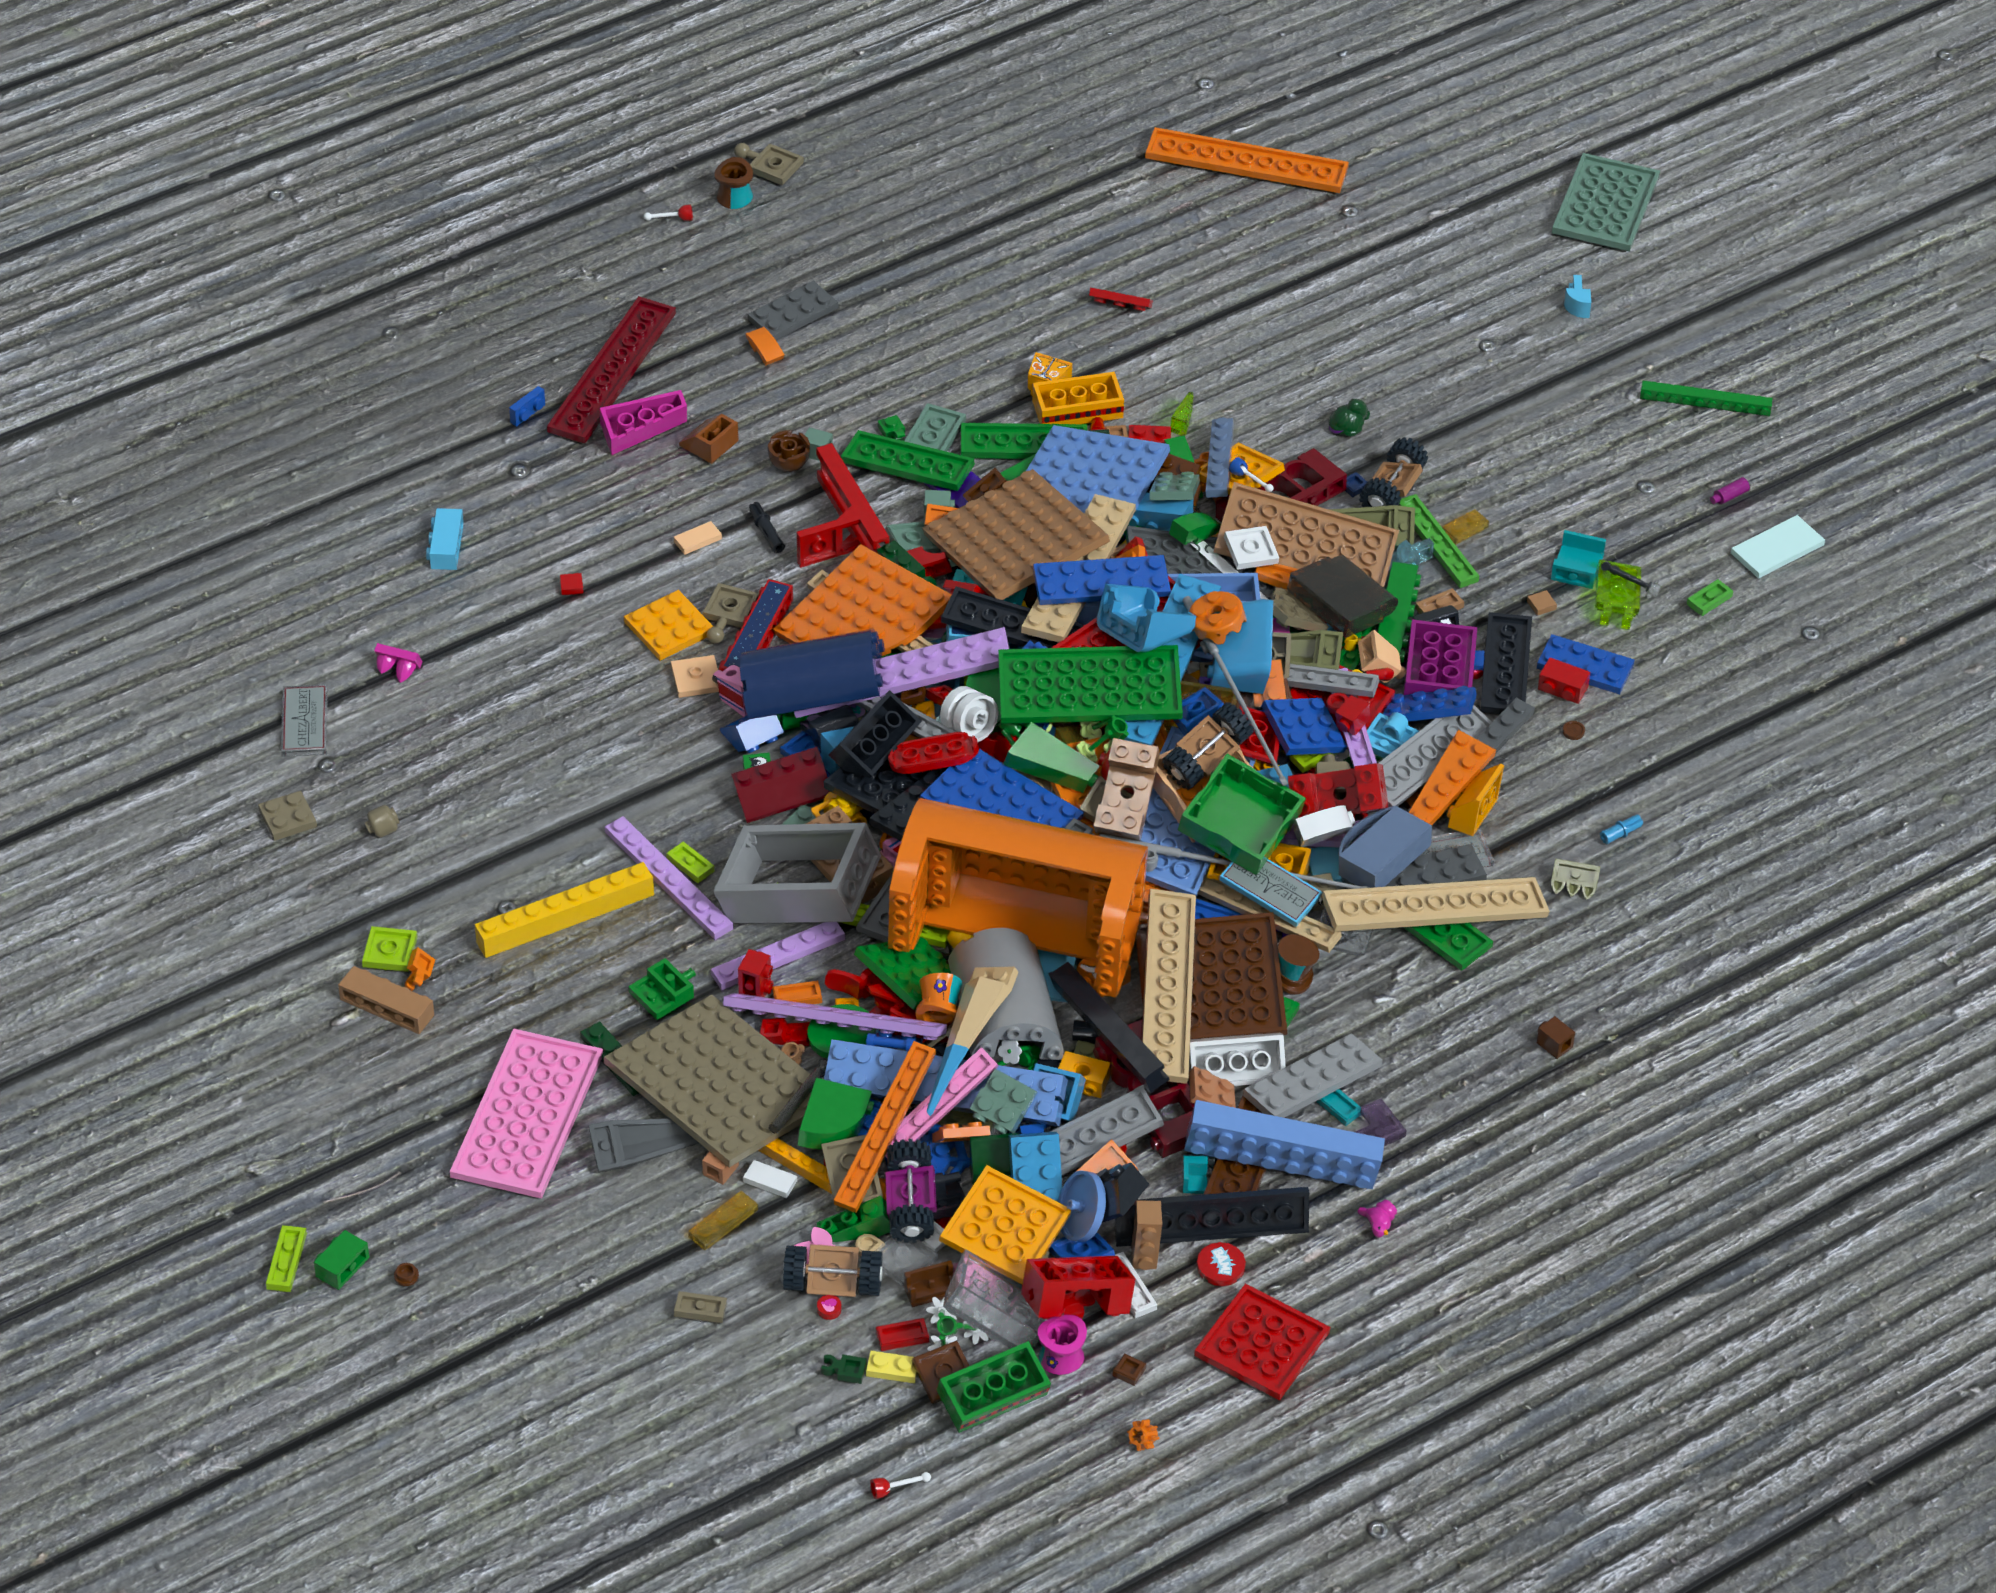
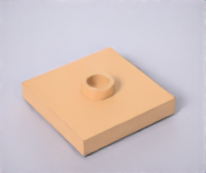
M714 655L671 661V669L679 698L719 692L718 684L712 680L713 674L718 670Z

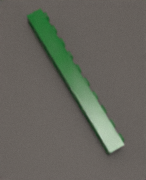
M1644 380L1642 381L1640 399L1770 416L1773 400L1770 397Z

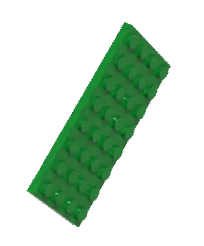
M1162 645L1146 653L1136 652L1128 646L998 649L1001 724L1106 721L1113 715L1122 718L1124 721L1183 719L1178 645Z

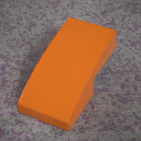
M765 327L746 333L745 336L753 351L759 353L765 366L784 359L785 354Z

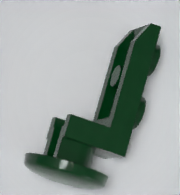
M895 540L877 549L879 555L937 586L933 577H926L925 568Z

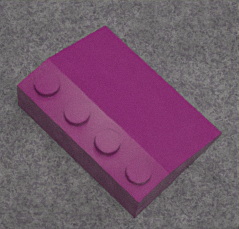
M1412 619L1403 695H1410L1418 691H1424L1425 693L1434 692L1442 688L1452 690L1460 686L1472 687L1477 627Z

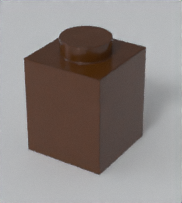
M1556 1016L1549 1021H1544L1538 1027L1537 1044L1556 1059L1573 1048L1575 1031Z

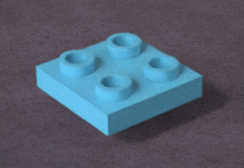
M1398 712L1392 713L1390 717L1379 713L1367 729L1373 753L1382 758L1387 757L1419 732V730L1408 726L1407 718Z

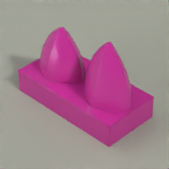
M377 643L374 650L377 655V668L381 674L388 671L394 663L397 664L396 675L399 683L409 678L415 668L420 669L423 662L418 653Z

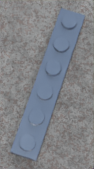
M1233 418L1212 419L1206 498L1228 497L1229 466L1231 464L1234 429Z

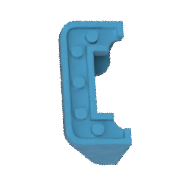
M1105 584L1097 615V625L1102 631L1134 651L1146 653L1191 633L1195 627L1196 615L1191 612H1157L1160 599L1157 593L1149 587Z
M1268 599L1242 602L1247 622L1242 623L1239 633L1229 632L1223 644H1216L1219 649V655L1238 691L1263 694L1270 675L1273 600ZM1214 657L1213 664L1208 665L1207 670L1210 688L1232 690Z

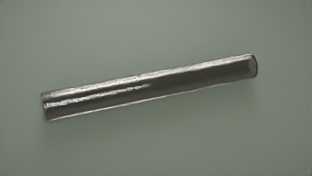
M818 1066L812 1071L771 1122L769 1130L772 1133L778 1134L812 1092L816 1078L822 1079L825 1076V1070L822 1067Z

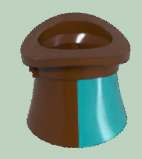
M731 157L723 161L714 173L715 180L719 182L716 196L717 201L725 208H742L753 199V192L749 184L753 179V169L745 159L740 157Z
M1298 934L1287 935L1278 944L1282 989L1289 994L1298 995L1307 991L1313 981L1312 967L1318 961L1320 953L1317 946L1307 937Z

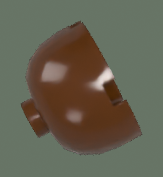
M785 430L772 435L768 443V455L771 463L777 469L789 472L796 471L802 468L808 461L810 442L803 433L798 432L799 435L792 434V430Z

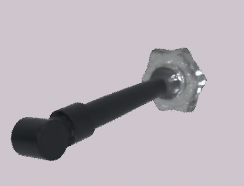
M1608 561L1601 564L1602 570H1608L1613 575H1618L1646 588L1649 599L1652 596L1657 597L1661 589V585L1658 584L1659 580L1646 583L1621 570L1619 567L1612 566Z

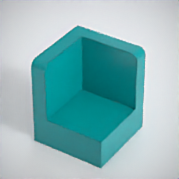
M1208 1156L1183 1157V1193L1204 1194L1207 1187Z

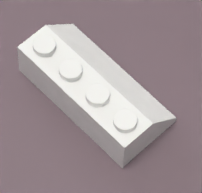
M1281 1033L1190 1039L1189 1071L1195 1066L1205 1069L1221 1079L1230 1081L1234 1086L1253 1085L1286 1067L1284 1036Z

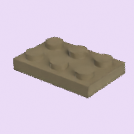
M866 1135L821 1144L833 1200ZM876 1173L862 1203L878 1196L883 1198L878 1173ZM835 1205L836 1212L847 1210Z

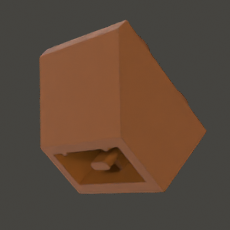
M722 413L705 420L679 442V446L712 464L739 441L738 422Z

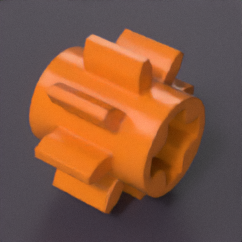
M1150 1419L1133 1421V1428L1127 1431L1130 1440L1129 1444L1137 1445V1451L1145 1450V1448L1153 1449V1443L1160 1439L1157 1432L1158 1426L1150 1425Z

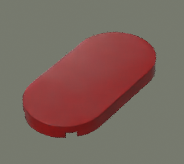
M953 732L900 743L894 752L893 749L891 750L888 760L893 771L901 774H912L964 764L978 754L979 745L975 736H968V733Z

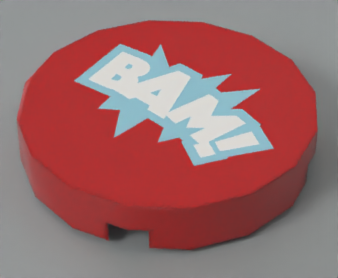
M1223 1242L1212 1243L1204 1247L1198 1254L1197 1270L1202 1278L1204 1277L1208 1280V1283L1216 1286H1228L1236 1283L1237 1279L1244 1275L1246 1261L1244 1254L1237 1247Z

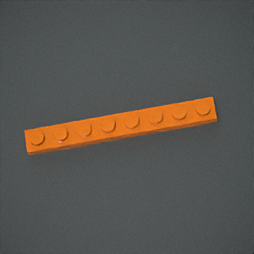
M913 1041L834 1198V1205L857 1213L887 1153V1149H889L936 1055V1049Z

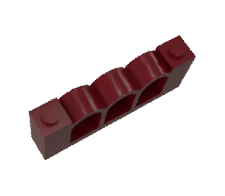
M1313 448L1297 457V460L1287 462L1284 465L1285 471L1266 482V484L1273 486V491H1280L1291 499L1318 506L1346 490L1347 474ZM1293 479H1305L1312 486L1305 489ZM1263 486L1257 488L1265 491V488ZM1229 494L1228 497H1222L1216 501V518L1221 522L1230 497Z
M1143 1019L1128 1025L1141 1041ZM1097 1037L1095 1048L1093 1049L1094 1056L1098 1060L1111 1063L1110 1075L1112 1080L1117 1085L1127 1088L1126 1094L1143 1085L1131 1071H1126L1118 1065L1122 1061L1100 1037ZM1167 1081L1166 1083L1170 1089L1149 1096L1157 1110L1179 1102L1186 1113L1169 1121H1163V1126L1147 1133L1151 1136L1150 1144L1152 1149L1158 1151L1161 1158L1182 1151L1185 1148L1187 1129L1194 1108V1103L1190 1099V1086L1188 1083Z

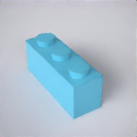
M437 508L435 517L431 518V530H433V532H429V545L431 547H427L426 559L430 560L431 569L457 570L464 526L462 509Z

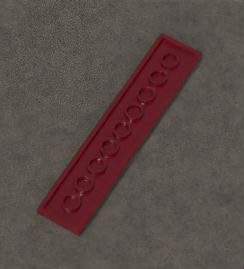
M638 296L547 425V432L585 444L600 423V408L613 405L675 316L676 307Z

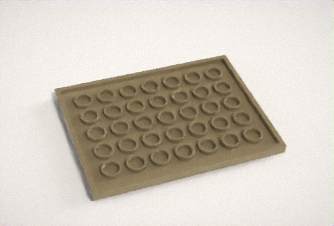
M712 994L604 1057V1064L729 1168L802 1124L816 1080L815 1077L727 1006H723V1003Z

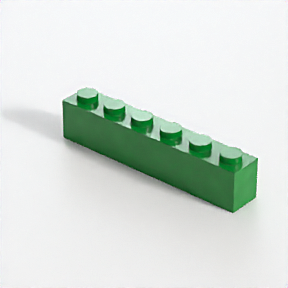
M1392 562L1378 633L1398 650L1400 663L1404 664L1406 651H1403V648L1408 646L1409 635H1406V633H1410L1412 620H1409V617L1413 618L1415 605H1412V602H1417L1418 590L1415 587H1420L1421 575L1417 574L1418 565Z

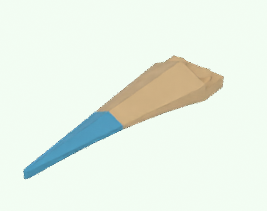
M1015 966L974 968L970 981L964 986L928 1104L927 1113L929 1116L933 1114L967 1051L988 1020L1012 991L1019 973Z

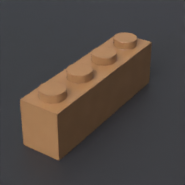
M353 966L338 984L340 1000L417 1034H420L434 1017L433 1000L425 995H419L410 991L406 987L396 985L386 978L373 975L365 969L362 970Z

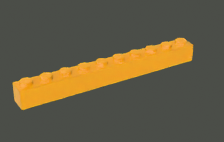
M778 1138L758 1150L832 1194L827 1168L816 1160Z

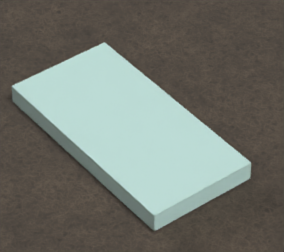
M1796 515L1736 545L1731 549V554L1759 579L1824 546L1825 539Z

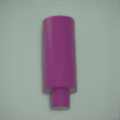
M1741 477L1715 490L1714 495L1710 497L1711 503L1722 505L1750 490L1749 482L1744 477Z

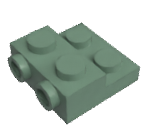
M994 1069L984 1088L980 1089L970 1110L974 1112L973 1117L985 1123L986 1120H989L995 1124L993 1128L999 1132L1006 1134L1009 1131L1013 1134L1038 1092L1003 1072Z

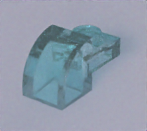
M1428 538L1412 545L1407 540L1401 542L1397 547L1395 562L1418 565L1419 571V563L1433 558V541Z

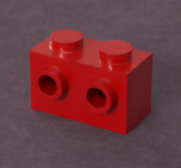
M748 949L738 967L739 994L765 997L766 994L771 993L774 982L771 981L773 972L771 955Z

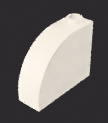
M1336 806L1297 818L1294 822L1293 830L1299 846L1306 847L1347 833L1353 828L1352 825L1355 824L1352 812H1347L1346 806Z

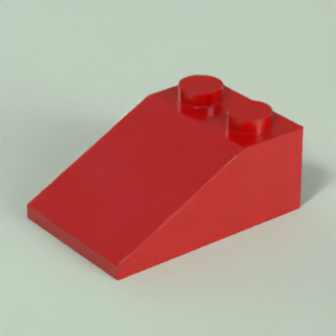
M1239 706V708L1242 710V714L1244 715L1245 713L1242 707ZM1248 708L1277 763L1279 740L1264 712ZM1255 731L1239 745L1244 756L1271 763Z

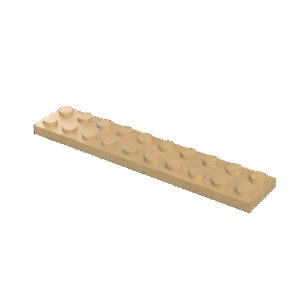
M1095 494L1084 514L1108 534L1110 542L1075 561L1110 559L1136 511V504ZM1037 597L1022 624L1021 633L1061 642L1067 638L1086 602L1039 605Z
M1535 877L1323 891L1321 896L1335 932L1546 918L1550 912Z
M1150 888L1142 1042L1164 1064L1165 1068L1162 1070L1168 1075L1170 1082L1187 1084L1189 1078L1196 895Z

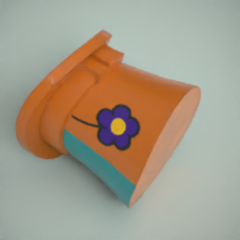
M932 973L922 977L919 981L922 1001L916 1008V1019L947 1025L954 1022L957 1013L956 1004L963 985L962 980L950 973Z

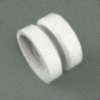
M959 686L952 690L946 696L940 711L941 724L956 732H965L971 737L973 735L977 738L978 742L988 737L993 731L998 718V708L994 699L968 686Z

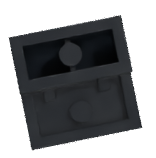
M846 704L839 708L811 715L806 720L800 722V727L803 732L813 738L814 745L821 749V733L854 727L859 720L853 710Z

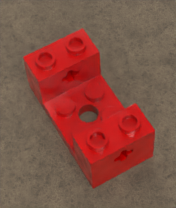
M1379 763L1355 766L1353 769L1326 773H1306L1288 776L1289 789L1306 798L1298 818L1343 805L1346 806L1347 812L1351 811L1353 815L1376 812L1389 807L1383 765ZM1339 787H1344L1347 792L1343 800H1338L1335 797V791Z
M1118 1256L1027 1259L1021 1295L1038 1318L1050 1319L1052 1317H1061L1066 1290L1077 1292L1082 1289H1089L1091 1295L1107 1315L1119 1316L1120 1314H1130L1136 1278Z

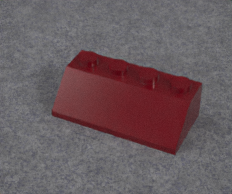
M818 747L731 774L747 823L822 800L830 792L824 788L823 781L828 777Z

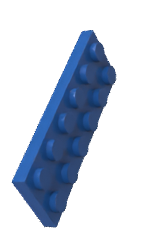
M1164 555L1033 564L1039 605L1101 601L1105 584L1149 587L1157 593L1158 597H1166L1171 593Z

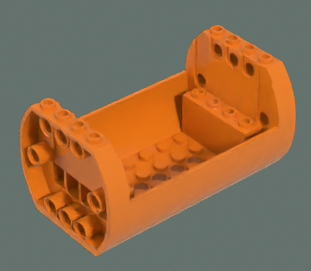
M920 798L909 817L889 890L888 948L904 952L914 950L924 925L970 935L990 928L1014 929L1027 935L1029 940L1033 944L1035 943L1039 950L1097 962L1094 972L1097 974L1093 987H1096L1095 991L1102 996L1116 998L1127 972L1141 918L1148 846Z

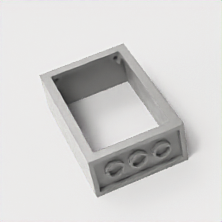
M866 823L743 826L729 855V859L722 870L718 883L714 887V895L718 899L723 913L732 923L853 922L881 854ZM841 859L831 883L752 884L762 861Z

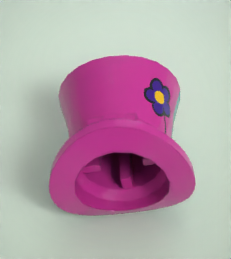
M1061 1315V1317L1047 1319L1039 1326L1038 1339L1042 1347L1038 1357L1043 1369L1047 1372L1057 1375L1069 1374L1079 1369L1083 1364L1084 1352L1082 1346L1086 1340L1087 1329L1081 1318L1074 1315Z

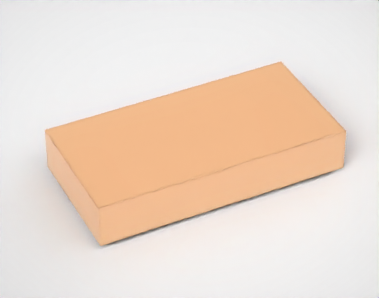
M710 521L674 536V543L686 555L721 540L722 534Z

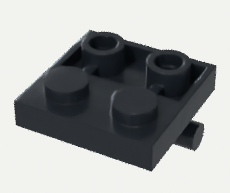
M960 1172L944 1175L943 1173L935 1174L937 1212H933L934 1221L940 1218L953 1217L963 1202L965 1194L959 1183L961 1181Z

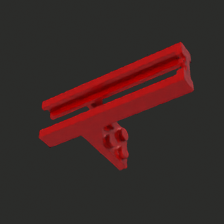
M830 443L817 447L816 455L821 462V470H817V479L840 517L834 521L797 531V563L800 568L851 553L860 544L877 553V549L880 548L879 543H889V535L834 445ZM847 528L850 535L843 541V529Z

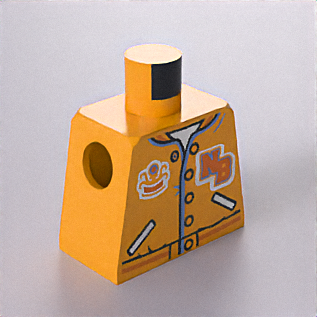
M1036 352L1028 372L1027 388L1031 390V395L1033 396V383L1072 378V363Z

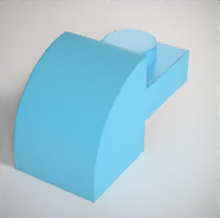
M1573 275V282L1569 283L1568 288H1566L1564 306L1574 316L1589 318L1591 289H1582V275Z

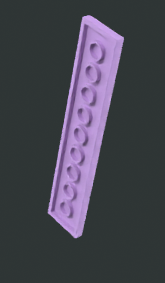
M1005 627L875 659L877 674L881 673L883 679V687H880L879 697L885 695L889 690L895 694L999 668L998 649H1009ZM875 697L794 711L796 718L839 708L846 704L851 705L871 700Z

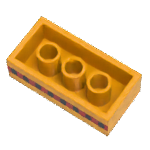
M1115 372L1033 383L1032 402L1040 424L1091 423L1095 417H1100L1103 421L1121 419L1124 416V398Z

